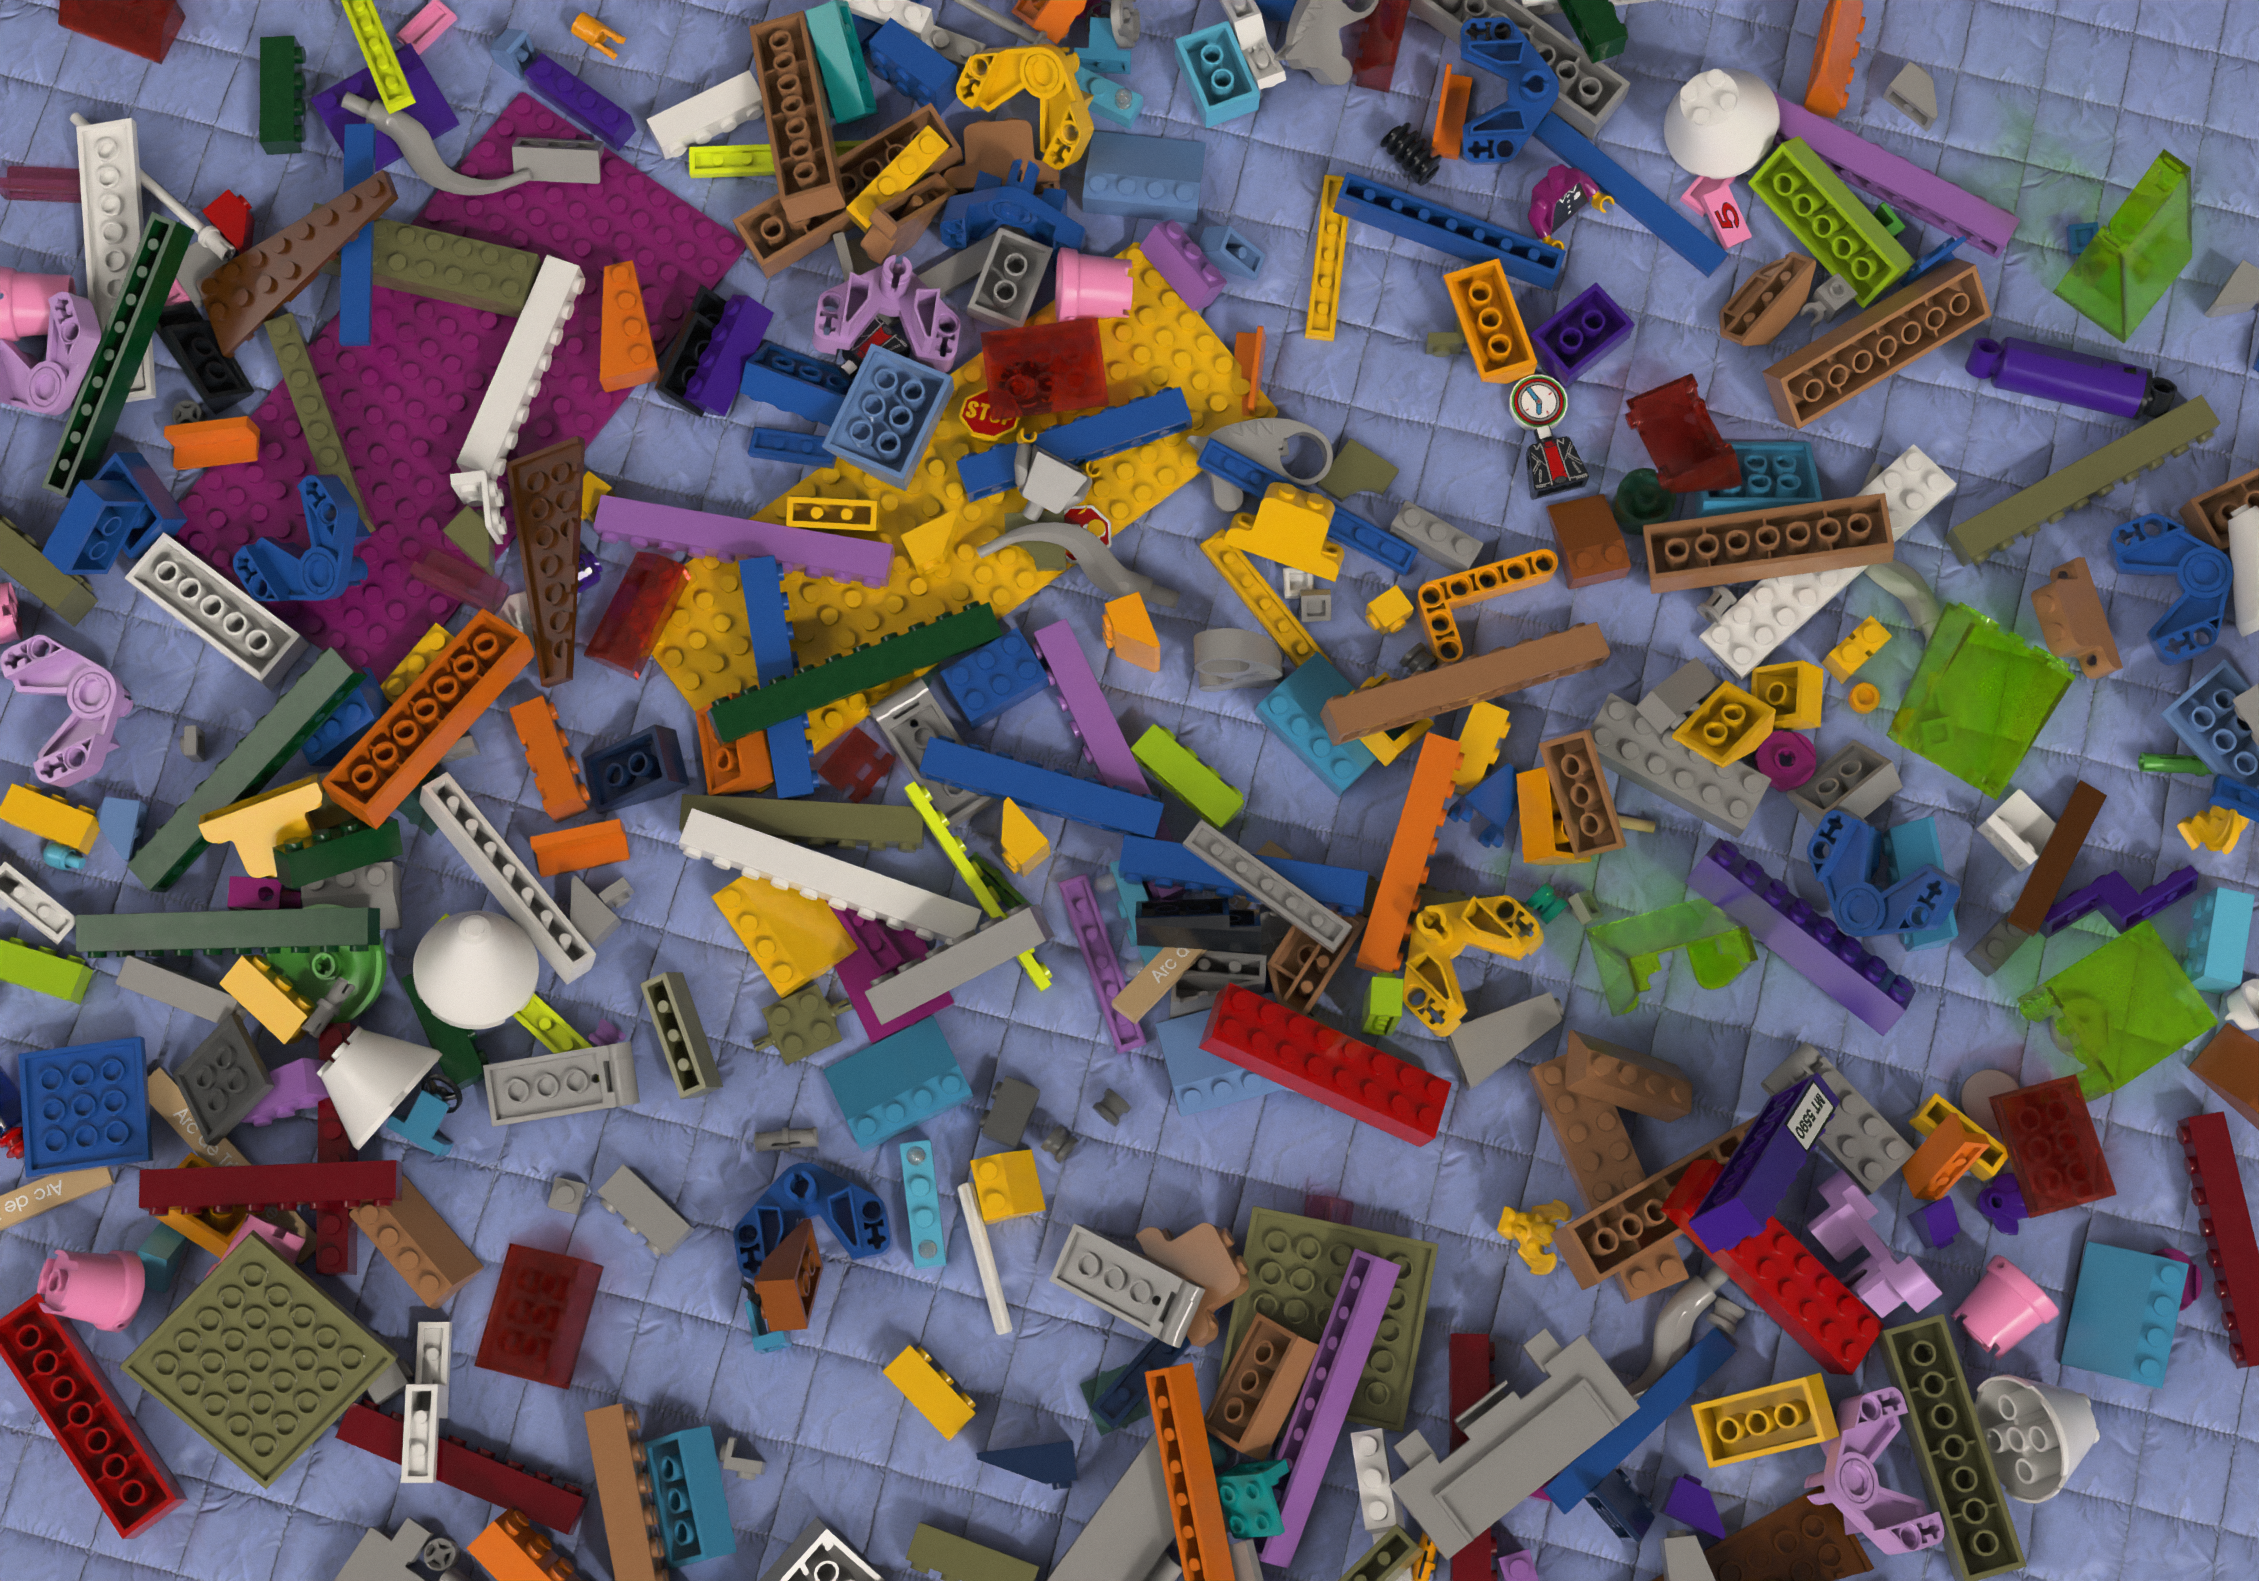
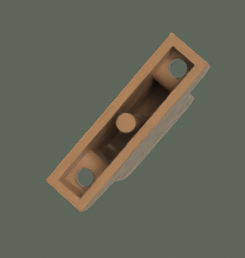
M1013 117L1007 118L1004 121L994 122L978 120L966 126L963 133L965 164L948 169L943 177L958 191L957 195L973 192L979 170L1002 178V186H1005L1012 161L1022 159L1020 169L1023 171L1020 182L1024 179L1029 161L1035 163L1040 169L1033 195L1043 194L1044 188L1060 189L1059 170L1050 167L1042 160H1036L1034 157L1031 124L1026 120Z
M935 173L876 207L869 218L873 225L861 241L860 246L867 252L868 257L872 261L879 263L881 266L888 257L892 255L900 256L917 243L933 218L945 209L948 198L957 195L958 191L939 173Z
M2077 557L2051 569V583L2031 593V600L2051 654L2055 657H2076L2084 674L2089 679H2099L2122 669L2123 666L2085 557Z
M1201 1223L1176 1239L1168 1228L1161 1230L1155 1227H1147L1137 1233L1136 1237L1147 1257L1206 1288L1186 1335L1192 1345L1201 1348L1214 1341L1218 1335L1219 1326L1214 1312L1245 1293L1249 1287V1277L1247 1275L1249 1267L1241 1255L1237 1256L1232 1247L1235 1241L1227 1228L1221 1229L1209 1223Z

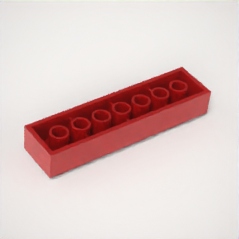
M1231 982L1217 993L1198 1047L1418 1147H1422L1435 1139L1452 1084Z
M1715 1159L1694 1160L1660 1210L1829 1374L1853 1375L1881 1332L1884 1324L1773 1215L1765 1223L1767 1228L1758 1236L1751 1238L1748 1235L1742 1238L1741 1242L1731 1250L1726 1251L1723 1248L1712 1254L1688 1222L1724 1167Z
M37 1293L0 1319V1355L121 1538L135 1539L186 1502L188 1498L67 1317L44 1313L38 1302L46 1303L45 1294Z

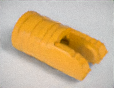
M582 12L577 16L571 28L573 35L612 60H615L618 54L612 48L603 45L607 37H611L612 40L619 44H624L627 39L586 12Z

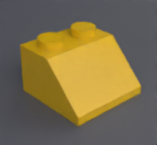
M1801 660L1756 667L1752 670L1751 695L1776 709L1773 729L1796 731L1821 727L1823 669Z
M1007 797L1004 800L1001 836L1003 853L1001 856L1004 859V865L1011 873L1015 875L1019 872L1024 878L1051 855L1050 845L1047 838L1017 805Z
M1032 1149L999 1153L970 1160L985 1225L1046 1211Z

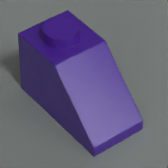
M1949 1195L1932 1201L1907 1216L1926 1249L1936 1246L1938 1250H1941L1954 1243L1955 1240L1952 1236L1961 1232L1953 1201Z
M1684 1473L1683 1478L1680 1476L1673 1477L1659 1512L1717 1540H1724L1726 1532L1709 1490L1701 1487L1702 1481Z

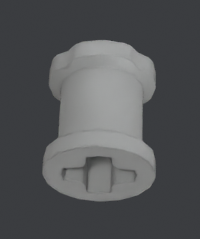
M1716 585L1713 588V594L1705 603L1698 605L1697 611L1708 622L1712 624L1714 622L1719 623L1721 620L1720 616L1729 606H1733L1737 600L1727 588Z

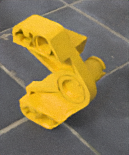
M1051 44L988 48L968 59L957 82L956 94L959 100L971 109L980 106L985 111L990 112L1025 88L1031 95L1040 98V151L1045 154L1042 161L1056 170L1064 169L1079 161L1094 131V124L1088 111L1094 95L1080 90L1074 75L1079 69L1080 59L1076 52L1065 55L1069 52V47L1058 48Z
M1507 895L1480 899L1473 896L1471 900L1424 907V910L1418 913L1411 930L1407 962H1405L1403 1002L1434 1035L1439 1037L1450 1035L1462 1024L1459 1019L1468 1012L1452 959L1461 954L1466 945L1520 961L1526 954L1531 956L1542 945L1544 941L1543 930L1528 911L1514 898ZM1506 907L1514 908V912L1510 917H1499L1502 909ZM1520 923L1528 931H1533V936L1524 935L1519 928ZM1424 993L1425 1000L1419 1005H1413L1412 998L1414 995ZM1432 1009L1445 1020L1444 1023L1440 1024L1434 1020L1430 1014Z

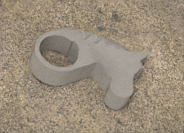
M1297 0L1289 20L1286 43L1276 53L1274 60H1287L1291 69L1308 70L1320 85L1346 84L1351 78L1352 67L1348 59L1342 56L1339 30L1370 15L1376 8L1379 0H1356L1351 9L1342 2L1343 0Z
M1253 419L1222 427L1206 437L1189 436L1186 439V442L1197 450L1196 463L1209 438H1212L1304 488L1310 487L1323 479L1329 472L1333 461V451L1327 437L1319 430L1291 419ZM1293 436H1306L1318 444L1322 451L1323 463L1315 477L1297 479L1285 471L1278 449L1282 448L1286 439ZM1202 469L1210 479L1212 504L1215 509L1224 514L1233 513L1239 509L1243 502L1242 490Z
M1219 628L1199 632L1193 637L1194 668L1199 671V689L1201 691L1219 692L1236 688L1260 689L1268 686L1277 687L1284 681L1281 678L1282 674L1285 673L1281 654L1277 646L1261 634L1243 629Z

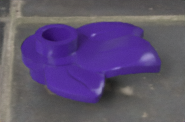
M2014 1173L1997 1176L1992 1186L1983 1189L1976 1199L1978 1211L1985 1217L1992 1219L1995 1228L1999 1232L2011 1236L2018 1235L2019 1224L2017 1220L2030 1217L2036 1210L2032 1198L2026 1193L2019 1191L2020 1176ZM1992 1198L1995 1201V1207L1992 1205Z

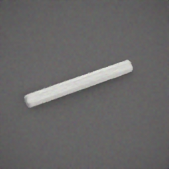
M972 1182L963 1183L958 1186V1192L995 1331L998 1335L1007 1334L1013 1328L975 1186Z

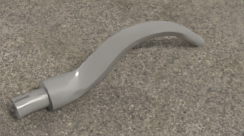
M347 92L343 98L342 108L366 118V124L374 123L376 130L390 136L397 143L408 163L419 177L429 185L442 191L461 195H485L533 180V174L530 169L496 180H482L461 175L444 164L429 132L420 122L406 112L399 110L389 114L383 101L376 99L372 103L351 92Z
M1877 463L1871 465L1860 492L1881 474L1883 470L1881 465ZM1894 558L1889 563L1869 565L1864 570L1865 574L1873 582L1899 598L1905 604L1916 631H1923L1932 656L1948 651L1949 646L1940 626L1944 618L1931 589L1923 577L1914 568Z
M1043 522L1022 526L976 548L982 559L1015 542H1051L1069 550L1077 559L1087 578L1097 588L1112 596L1121 598L1139 591L1144 606L1147 601L1176 609L1180 595L1178 591L1152 584L1153 578L1127 570L1096 535L1085 528L1068 523Z
M1717 1264L1702 1278L1697 1275L1691 1278L1668 1301L1659 1314L1654 1328L1653 1352L1650 1364L1638 1379L1625 1387L1635 1401L1687 1353L1695 1319L1717 1298L1714 1292L1730 1278Z

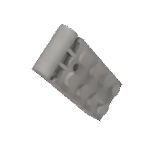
M920 676L868 708L918 787L923 784L933 798L929 803L935 812L941 810L949 821L950 825L946 827L948 831L998 801L994 798L921 778L919 769L929 737L938 738L939 735L954 739L956 741L955 744L966 745ZM913 724H918L915 728L911 727Z
M631 1041L483 1065L492 1127L640 1103Z
M1804 1042L1761 1082V1086L1772 1097L1818 1072L1840 1102L1834 1111V1118L1824 1127L1826 1129L1825 1133L1815 1143L1840 1169L1842 1168L1866 1196L1871 1195L1916 1151L1824 1056L1820 1055L1816 1048L1810 1043Z
M1077 1223L1073 1224L1049 1279L1050 1282L1177 1348H1181L1206 1290L1204 1286L1192 1281L1188 1277L1084 1224Z

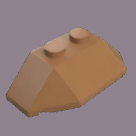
M1792 251L1786 254L1785 258L1773 261L1756 270L1720 310L1721 337L1742 346L1770 345L1806 304L1816 267L1815 259Z
M1330 910L1352 926L1351 931L1334 954L1296 926H1291L1266 965L1277 1004L1307 1017L1369 919L1361 914L1356 913L1355 917H1346L1337 914V910Z

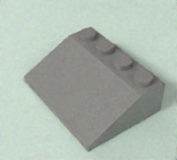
M816 1516L759 1581L886 1580L837 1533Z

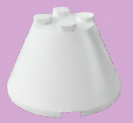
M1719 68L1700 73L1677 92L1667 109L1664 121V137L1668 150L1678 165L1693 175L1697 174L1710 177L1711 179H1726L1740 175L1757 165L1772 148V142L1780 124L1778 103L1770 87L1761 78L1748 71L1736 68Z
M360 1026L353 1031L347 1038V1041L351 1044L348 1046L343 1042L331 1056L336 1061L333 1063L328 1060L316 1073L321 1077L353 1147L359 1150L439 1060L443 1055L436 1049L367 1031Z
M2013 1375L1994 1376L1985 1380L1977 1388L1979 1393L1976 1402L1973 1404L1997 1477L2006 1487L2004 1492L2026 1503H2040L2053 1498L2062 1489L2091 1446L2099 1441L2100 1435L2096 1428L2094 1415L2090 1409L2091 1402L2088 1396L2067 1388Z

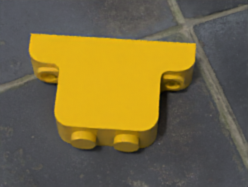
M1273 482L1268 485L1257 515L1239 512L1233 516L1223 542L1224 544L1333 582L1337 579L1345 556L1342 547L1328 541L1326 537L1335 512L1334 504L1320 494L1309 493L1295 488L1291 484Z
M316 773L200 815L199 829L204 839L208 842L220 844L229 840L232 841L250 876L254 878H263L265 876L267 879L277 877L272 847L284 844L283 841L289 838L311 836L312 832L316 830L308 812L322 805L323 786L320 776Z

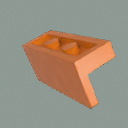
M1447 63L1431 144L1435 149L1431 156L1441 154L1442 158L1458 160L1462 140V126L1465 124L1473 78L1451 74L1452 64Z
M1257 326V333L1237 332L1234 357L1241 365V377L1247 379L1250 383V392L1242 397L1243 416L1254 417L1256 415L1267 339L1264 326Z
M248 416L164 426V437L175 447L173 467L176 470L258 460L260 429Z
M620 818L530 837L531 848L537 855L539 873L543 878L630 859L625 825Z
M1950 1113L1901 1168L1913 1198L1934 1201L1942 1198L1991 1145L1986 1134L1965 1132L1958 1114Z

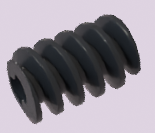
M1407 122L1402 126L1399 125L1393 128L1382 139L1380 145L1387 147V153L1395 155L1394 160L1397 163H1402V168L1405 171H1410V176L1413 179H1418V184L1422 186L1436 175L1440 167L1439 162L1443 156L1439 154L1432 158L1431 155L1435 148L1431 146L1424 150L1423 147L1427 140L1423 138L1416 142L1415 140L1419 132L1415 130L1409 134L1408 130L1411 124Z

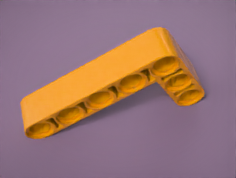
M1540 549L1424 583L1419 588L1415 603L1431 653L1437 659L1436 665L1439 666L1446 662H1452V664L1459 663L1463 654V645L1451 610L1550 581L1558 565L1556 554L1548 549ZM1540 561L1546 562L1550 570L1542 571L1536 566V563ZM1518 570L1522 578L1513 579L1509 576L1508 571ZM1489 578L1494 583V586L1484 587L1479 579ZM1461 586L1466 593L1464 595H1455L1451 587ZM1432 594L1437 598V602L1433 604L1427 603L1422 596ZM1441 621L1446 625L1447 629L1437 631L1433 628L1432 623ZM1445 648L1452 649L1456 657L1452 659L1445 658L1441 650Z

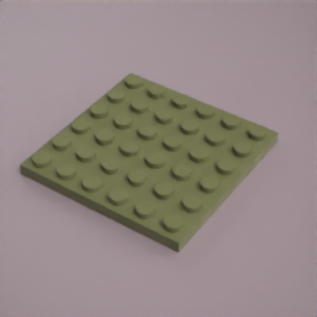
M1253 1206L1243 1253V1259L1249 1267V1272H1247L1249 1287L1245 1293L1234 1299L1216 1392L1257 1312L1319 1345L1356 1248L1396 1263L1401 1268L1344 1420L1403 1433L1439 1244ZM1305 1381L1291 1407L1292 1410L1296 1408Z
M252 1230L121 1363L119 1368L263 1488L267 1489L397 1359L399 1354L257 1232Z

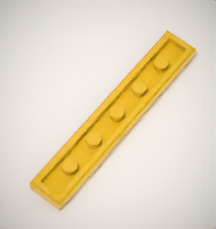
M1324 176L1305 332L1306 339L1334 342L1348 217L1333 212L1345 178L1342 176Z
M1223 528L1199 545L1200 550L1297 669L1317 651L1331 665L1333 664L1239 548L1223 543L1227 533Z

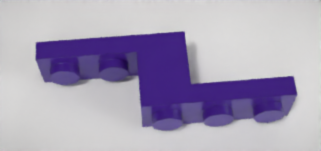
M2191 865L2181 871L2175 870L2164 881L2157 885L2146 887L2139 895L2120 873L2114 870L2108 875L2097 877L2092 884L2084 889L2073 891L2060 903L2052 904L2039 931L2048 939L2095 910H2098L2120 934H2123L2196 891L2199 873Z

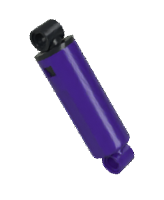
M2005 337L2001 344L1990 338L1976 339L1965 365L1966 371L1974 377L1982 379L1991 377V384L1994 388L2138 420L2142 413L2152 418H2158L2166 414L2178 390L2177 386L2168 379L2161 377L2153 378V372L2150 368L2013 337Z

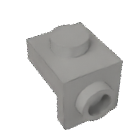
M728 1437V1442L722 1443L719 1461L724 1462L723 1469L737 1471L736 1478L755 1480L756 1474H765L766 1462L736 1458L738 1438Z

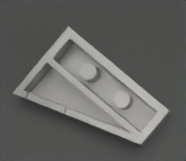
M1206 951L1171 987L1169 1019L1212 1008L1217 993L1229 982L1257 995L1264 994L1267 955Z

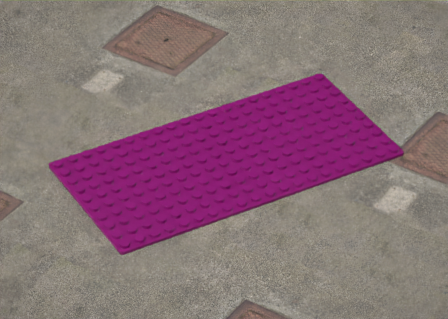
M521 92L466 156L455 172L482 180H496L514 174L512 146L517 137L573 140L594 139L528 94ZM604 147V153L600 159L601 181L599 184L528 181L485 195H461L439 189L410 224L538 254L542 264L546 256L549 255L579 265L584 275V289L580 295L577 294L574 300L572 317L564 323L562 340L558 346H554L551 353L552 362L547 372L544 371L541 376L540 391L535 398L532 397L528 406L530 408L529 416L524 424L521 423L519 427L517 444L513 450H509L506 457L507 462L575 436L584 438L586 450L636 388V386L605 393L600 382L604 266L633 260L639 275L655 349L659 359L678 335L699 286L703 285L713 291L746 250V245L740 238L606 147ZM373 285L371 346L342 347L340 345V310L309 346L376 527V531L371 532L372 536L354 546L353 556H359L366 562L368 577L366 580L360 579L362 585L348 586L343 595L337 599L256 602L322 651L330 646L345 650L360 667L371 668L381 686L435 623L444 628L487 574L456 547L442 530L467 506V504L462 503L452 488L450 474L463 473L456 461L519 318ZM284 377L250 417L260 429L258 460L209 467L178 504L188 518V521L172 538L250 598L252 597L233 568L234 556L243 545L255 544L261 537L272 536L282 543L294 542L306 550L311 548L301 492L297 485L307 475L319 474ZM507 467L503 475L498 476L496 480L498 489L501 488L503 491L504 506H500L501 517H505L507 534H503V544H496L495 542V563L517 536ZM482 505V506H476V507L469 506V507L472 508L475 512H476L478 509H480V510H482V511L484 512V507H483V505Z

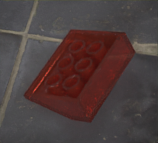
M1098 317L980 332L992 421L1109 406Z
M2076 1074L1988 1097L2029 1219L2117 1195Z
M510 1243L474 1366L569 1390L604 1266L575 1257Z

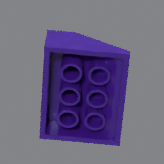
M409 43L396 50L395 54L416 103L401 110L420 122L429 132L432 140L459 126L460 123L412 44ZM369 67L362 69L310 99L343 154L345 124H366V118L342 108V101L346 93L351 92L372 103L376 99L383 101ZM376 130L375 172L404 157L397 143L390 136L379 130Z

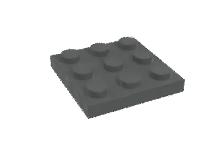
M230 1014L172 1073L206 1145L216 1146L275 1086L240 1015Z

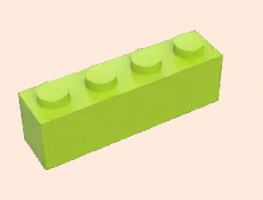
M1154 723L1131 747L1130 751L1135 761L1207 824L1222 833L1243 810L1245 803L1242 799L1244 797L1243 794L1231 784L1229 786L1225 785L1220 780L1221 775L1210 765L1203 766L1197 760L1198 755L1190 747L1185 745L1182 748L1174 741L1176 737L1165 726L1159 728Z
M10 937L9 942L0 939V980L78 1005L81 1004L94 971L84 966L86 960L72 955H67L66 959L56 957L57 951L43 946H39L38 950L27 948L28 942L14 937Z
M1387 972L1377 973V977L1371 978L1363 996L1361 1034L1392 1036L1402 1017L1404 979L1396 978V974Z

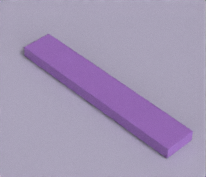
M1087 873L1058 882L1063 901L1118 1055L1147 1045L1140 1022L1138 1021L1134 1024L1112 1007V1000L1126 987V983Z

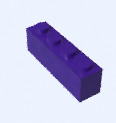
M542 52L523 73L529 88L618 152L635 133L636 128L629 113Z
M733 294L724 306V314L719 324L712 331V339L707 349L700 356L699 366L694 376L688 381L687 391L683 398L710 415L725 417L742 382L746 361L756 353L774 312L749 296Z

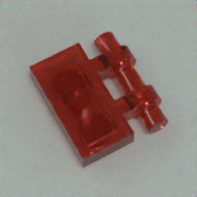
M855 727L817 773L841 793L850 784L855 790L848 799L853 803L859 804L864 797L868 798L873 792L871 788L881 777H886L890 772L889 767L896 759L887 752L881 760H878L873 755L880 748L879 744ZM868 764L872 770L862 781L856 775Z

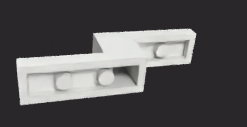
M843 0L848 1L851 13L884 25L891 17L959 68L964 69L971 56L987 49L984 43L935 26L932 9L909 0Z
M1219 0L1229 18L1230 26L1259 90L1273 87L1277 83L1285 81V71L1280 62L1274 60L1275 53L1268 43L1262 15L1255 1Z
M7 862L0 866V909L5 912L10 907L58 945L76 925V917Z
M418 1322L415 1384H406L401 1483H436L439 1419H448L452 1322Z
M1382 1428L1350 1433L1365 1530L1372 1534L1374 1545L1396 1523L1405 1529L1401 1501L1389 1486L1392 1483L1385 1434ZM1411 1566L1396 1581H1413Z

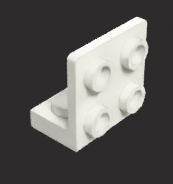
M487 470L450 474L451 486L462 503L473 507L483 505L486 529L496 544H503V534H507L505 517H501L500 506H504V496L502 489H498L496 479H492Z
M2018 789L1977 830L2019 872H2022L2038 858L2056 823L2021 789Z

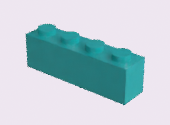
M833 0L806 10L807 28L814 40L815 57L822 69L823 86L828 91L831 102L830 111L836 123L851 124L879 114L848 1Z

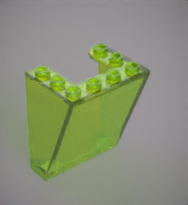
M2163 149L2111 218L2108 227L2103 225L2053 291L2055 295L2123 344L2192 258L2191 167Z
M1947 602L1886 736L1900 746L1919 754L1997 801L2076 675L2068 671L2070 664L2036 645H2034L2032 650L2024 646L2023 643L2026 639L2014 632L2009 631L2005 635L1998 631L2001 625L1962 602H1959L1957 606Z
M1704 898L1585 930L1612 1017L1633 1011L1638 1005L1639 994L1651 989L1650 982L1648 983L1649 975L1657 973L1662 969L1658 955L1686 948L1695 979L1706 990H1716L1730 986L1758 960L1748 926Z
M2148 919L2017 998L2020 1003L2019 1010L2027 1020L2032 1019L2038 1023L2052 1015L2056 1020L2054 1024L2058 1032L2063 1037H2067L2072 1044V1051L2077 1060L2082 1064L2085 1063L2087 1066L2086 1069L2073 1075L2074 1083H2072L2075 1094L2080 1099H2084L2086 1103L2118 1090L2219 1023Z

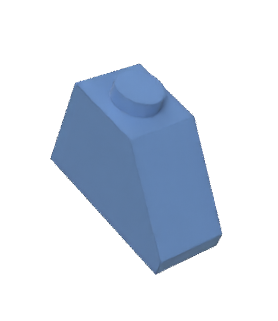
M507 28L502 35H498L493 40L489 49L494 62L521 81L525 77L523 73L538 57L529 34L524 30Z
M1229 225L1205 227L1198 245L1202 253L1215 267L1250 280H1257L1266 254Z
M104 796L103 805H100L97 811L98 826L121 858L130 863L134 858L135 852L142 847L150 807L139 800Z

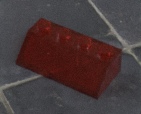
M60 0L58 24L66 29L162 64L186 16L176 0Z
M1379 0L1374 11L1365 17L1364 23L1369 24L1368 32L1362 31L1358 49H1363L1361 58L1356 57L1352 74L1357 75L1356 86L1389 93L1411 0Z
M637 551L584 653V657L638 681L691 578L687 567L660 554Z

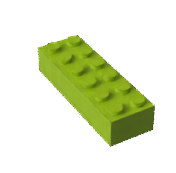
M1800 136L1783 142L1748 182L1751 188L1832 276L1839 273L1857 292L1855 300L1863 309L1879 301L1916 262Z

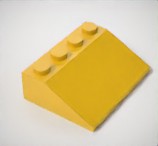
M742 876L711 897L782 1000L794 995L859 949L824 899L817 897V900H810L799 895L800 891L788 887V890H781L772 886L770 880L761 877L758 880H753Z

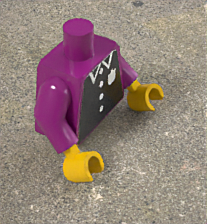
M1560 164L1551 167L1548 170L1547 176L1534 186L1528 220L1538 239L1543 240L1542 243L1564 250L1562 241L1552 239L1550 236L1588 203L1589 197H1592V207L1603 213H1606L1602 207L1604 200L1614 205V199L1609 195L1599 192L1598 185L1585 171L1575 167L1569 169L1565 165Z

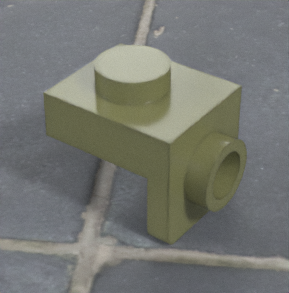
M1458 317L1455 319L1454 332H1428L1425 342L1426 354H1433L1435 357L1461 354L1462 346L1467 344Z

